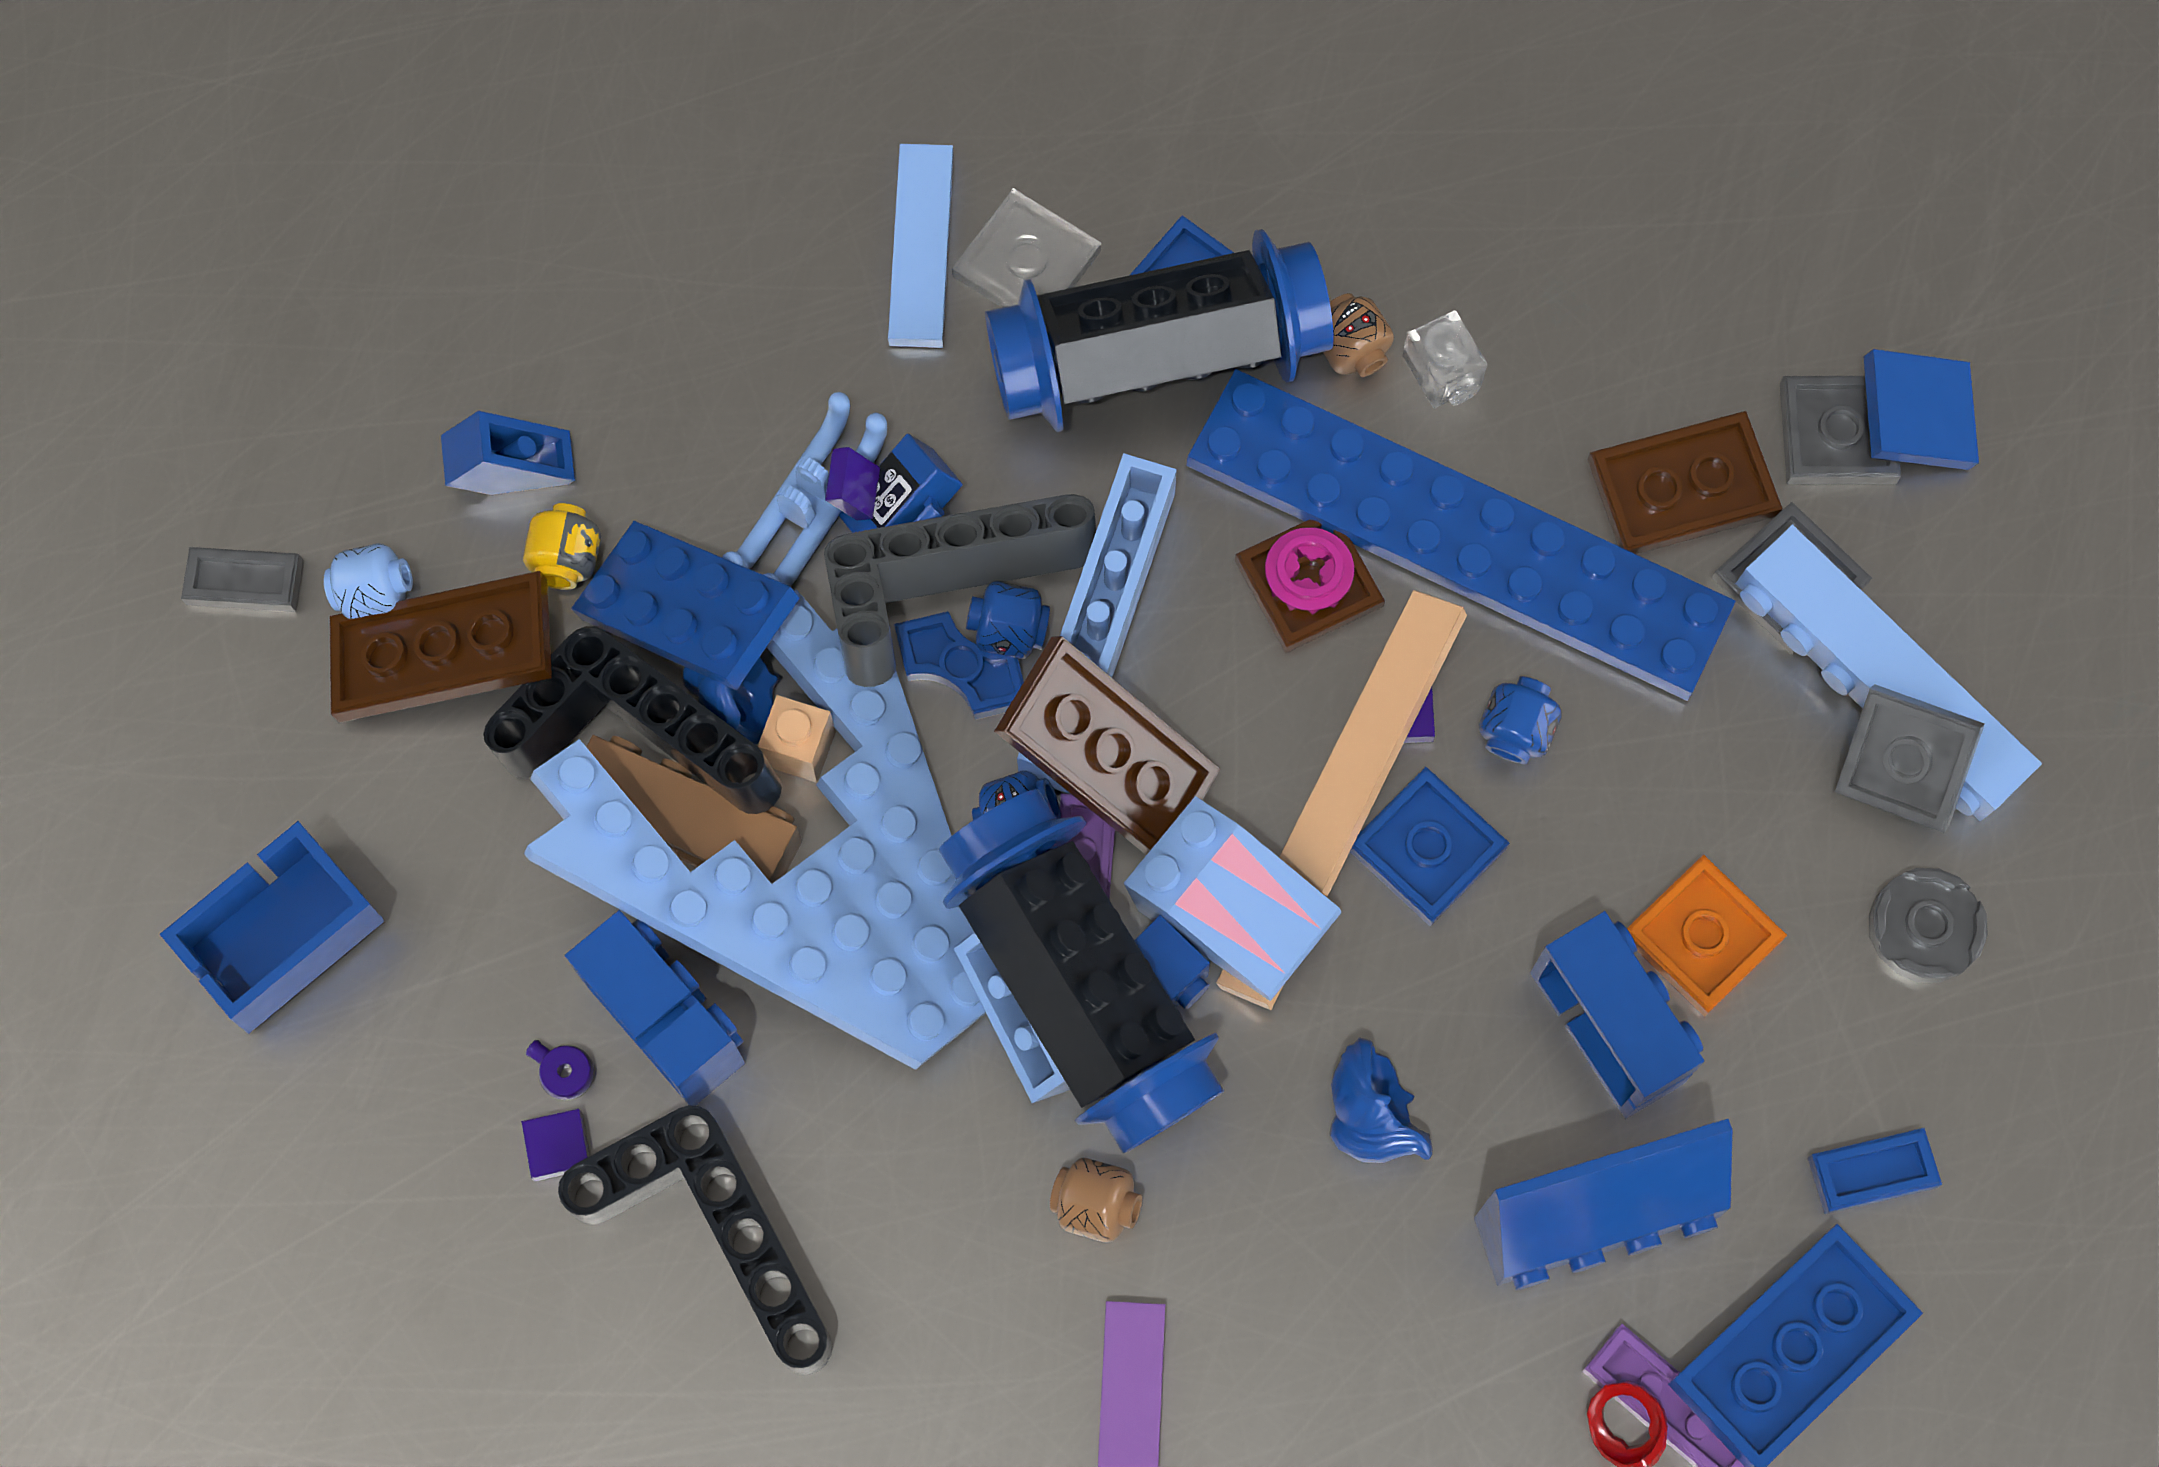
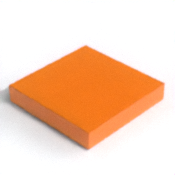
M1704 854L1627 928L1635 941L1637 951L1704 1017L1787 936Z

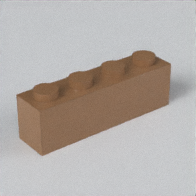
M592 735L586 746L587 749L680 860L698 867L735 840L771 884L787 873L802 843L798 828L793 825L795 819L790 814L775 806L759 814H747L736 808L711 787L691 779L693 774L681 764L665 758L658 764L642 757L643 751L626 739L612 736L610 741H606Z

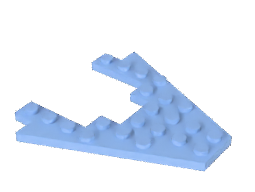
M796 589L795 593L800 599L771 639L767 648L818 708L831 711L834 728L855 751L824 774L816 784L818 789L850 825L847 829L773 884L770 883L735 840L690 872L579 739L536 768L532 773L530 780L564 820L530 843L524 855L529 861L916 1070L986 1014L954 950L957 945L975 932L959 906L947 909L943 904V900L955 883L956 878L940 854L939 848L952 835L897 671H895L891 679L875 687H863L851 682L845 672L838 629L836 628L832 631Z

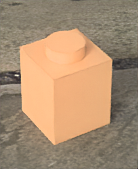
M776 695L757 747L765 755L774 770L817 783L836 733L831 711Z

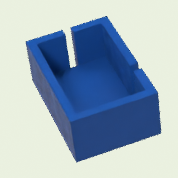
M299 821L257 854L278 877L274 882L269 885L247 862L160 933V936L190 972L200 979L201 985L226 1015L248 1034L385 921Z
M618 910L564 956L583 983L688 1105L696 1106L745 1064L737 1049L744 1041L736 1032L737 1028L716 1003L707 1010L704 1008L702 1003L707 998L700 991V986L678 960L670 966L665 963L670 956L661 946L663 943L646 923L638 919L631 923Z
M1606 911L1545 946L1530 974L1558 1016L1578 1004L1582 1006L1585 1013L1567 1023L1565 1027L1624 1118L1627 1119L1682 1086L1705 1060L1700 1054L1703 1051V1045L1695 1030L1684 1020L1679 1023L1667 1005L1670 997L1661 979L1653 971L1646 973L1633 954L1637 951V947L1630 932L1621 922L1613 923Z

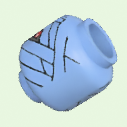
M379 543L338 553L333 558L331 567L326 569L324 574V589L330 606L335 611H341L349 619L391 611L395 607L396 602L406 599V592L411 591L413 586L412 572L408 562L404 558L398 559L390 547Z

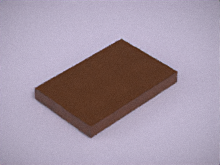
M1746 411L1590 452L1587 459L1619 547L1634 554L1777 516L1783 509Z

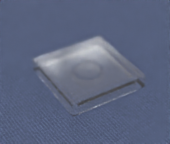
M1013 188L953 266L952 275L960 282L1003 308L1018 304L1023 281L1026 279H1031L1037 295L1075 287L1100 254L1101 242Z

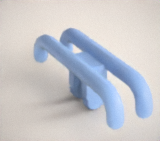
M836 392L830 396L827 415L820 429L736 552H726L722 558L751 569L784 520L788 519L804 529L775 572L763 575L790 587L796 581L842 512L825 501L829 473L821 465L837 443L848 421L850 400L845 393ZM872 413L867 417L863 438L856 449L857 453L873 463L879 455L887 435V420L880 413Z

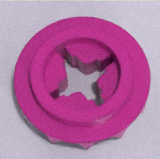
M1299 528L1284 534L1273 544L1266 559L1265 577L1270 586L1272 596H1277L1286 603L1290 611L1297 608L1308 610L1313 615L1318 610L1329 606L1335 608L1340 599L1350 591L1354 577V562L1347 546L1334 534L1319 528ZM1296 554L1300 558L1306 556L1311 561L1310 565H1312V561L1318 558L1326 561L1325 565L1319 570L1321 587L1310 578H1304L1301 581L1299 579L1294 582L1291 581V578H1295L1300 572V565Z

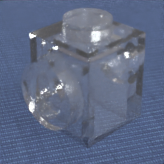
M1456 310L1407 333L1402 356L1434 409L1449 401L1452 405L1461 404L1479 392L1488 363Z

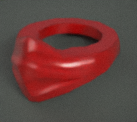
M1631 1381L1608 1383L1591 1398L1587 1418L1593 1443L1601 1455L1617 1467H1653L1659 1461L1667 1442V1417L1660 1401L1644 1386ZM1619 1395L1632 1396L1643 1404L1651 1420L1648 1429L1650 1438L1640 1445L1628 1446L1623 1439L1612 1434L1606 1426L1603 1417L1604 1407L1612 1397Z

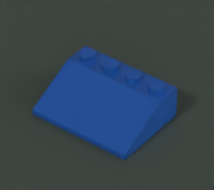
M1729 1119L1494 1190L1474 1217L1497 1286L1513 1281L1515 1290H1522L1550 1280L1547 1270L1569 1264L1572 1273H1576L1605 1263L1606 1260L1603 1253L1625 1246L1628 1256L1661 1246L1662 1242L1659 1236L1681 1229L1684 1238H1690L1718 1228L1715 1218L1722 1216L1731 1208L1733 1130Z

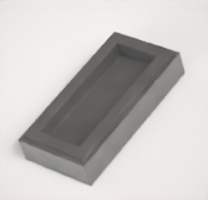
M189 547L181 599L189 606L296 612L304 560L296 553Z

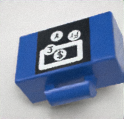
M906 434L879 465L880 472L873 519L857 521L843 511L839 517L852 533L942 517L944 515V506L963 484L933 448L912 435Z

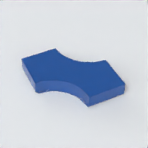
M948 611L894 624L907 681L930 680L952 688L967 702L975 720L1005 713L1024 683L1018 658L979 650L975 643L959 632Z

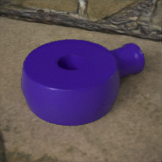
M534 1040L527 1048L526 1056L540 1064L539 1080L542 1088L550 1096L560 1100H571L580 1097L589 1089L594 1076V1067L591 1058L582 1049L575 1046H559L549 1050L539 1040ZM572 1068V1072L568 1077H561L564 1069Z

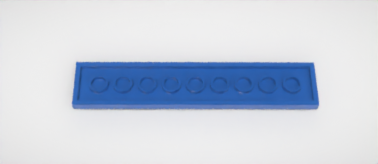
M1237 369L1232 374L1187 456L1186 466L1298 519L1303 521L1315 520L1322 524L1321 529L1332 534L1333 530H1336L1346 535L1354 545L1686 701L1692 695L1736 600Z

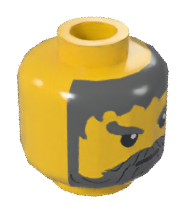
M554 504L552 510L537 513L529 523L523 552V562L529 571H541L547 579L548 587L554 589H574L578 582L589 579L595 570L601 532L594 522L585 517L586 511L572 504Z

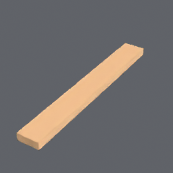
M1413 590L1279 857L1326 897H1328L1467 617L1462 606ZM1224 969L1216 982L1221 990L1269 1010H1272L1281 991L1280 989L1273 999L1269 1001Z

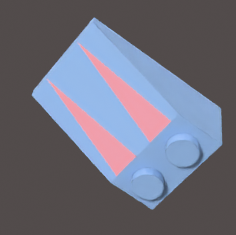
M1196 796L1124 882L1129 895L1140 913L1152 921L1161 915L1203 956L1269 1001L1273 999L1341 914V910L1336 904L1243 827Z

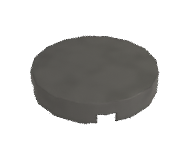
M1915 868L1893 878L1876 895L1869 913L1870 939L1879 958L1896 974L1915 982L1940 983L1961 975L1981 955L1988 936L1987 913L1981 901L1977 902L1975 895L1969 891L1971 887L1960 877L1941 869Z

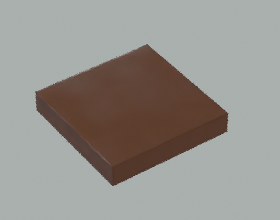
M1309 519L1235 554V562L1285 653L1384 607L1385 604L1382 594L1351 539L1336 530H1333V534L1344 542L1352 555L1354 577L1350 591L1340 599L1335 608L1329 606L1318 610L1313 615L1308 610L1297 608L1290 611L1286 603L1277 596H1272L1270 586L1265 577L1266 559L1271 547L1280 537L1295 529H1321L1322 524L1315 520ZM1296 554L1298 556L1297 561L1300 565V572L1295 578H1291V581L1294 582L1297 579L1301 581L1304 578H1310L1321 587L1319 570L1325 565L1326 561L1318 558L1312 561V565H1310L1311 561L1306 556L1300 558Z

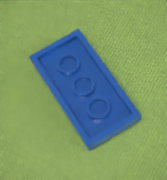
M633 521L571 609L581 620L737 690L800 597L789 585Z
M1836 1224L1671 1380L1668 1385L1744 1467H1767L1891 1346L1923 1312L1851 1237Z

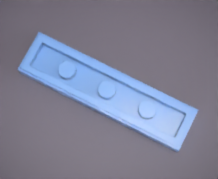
M900 144L888 330L889 346L943 348L954 156L953 145Z

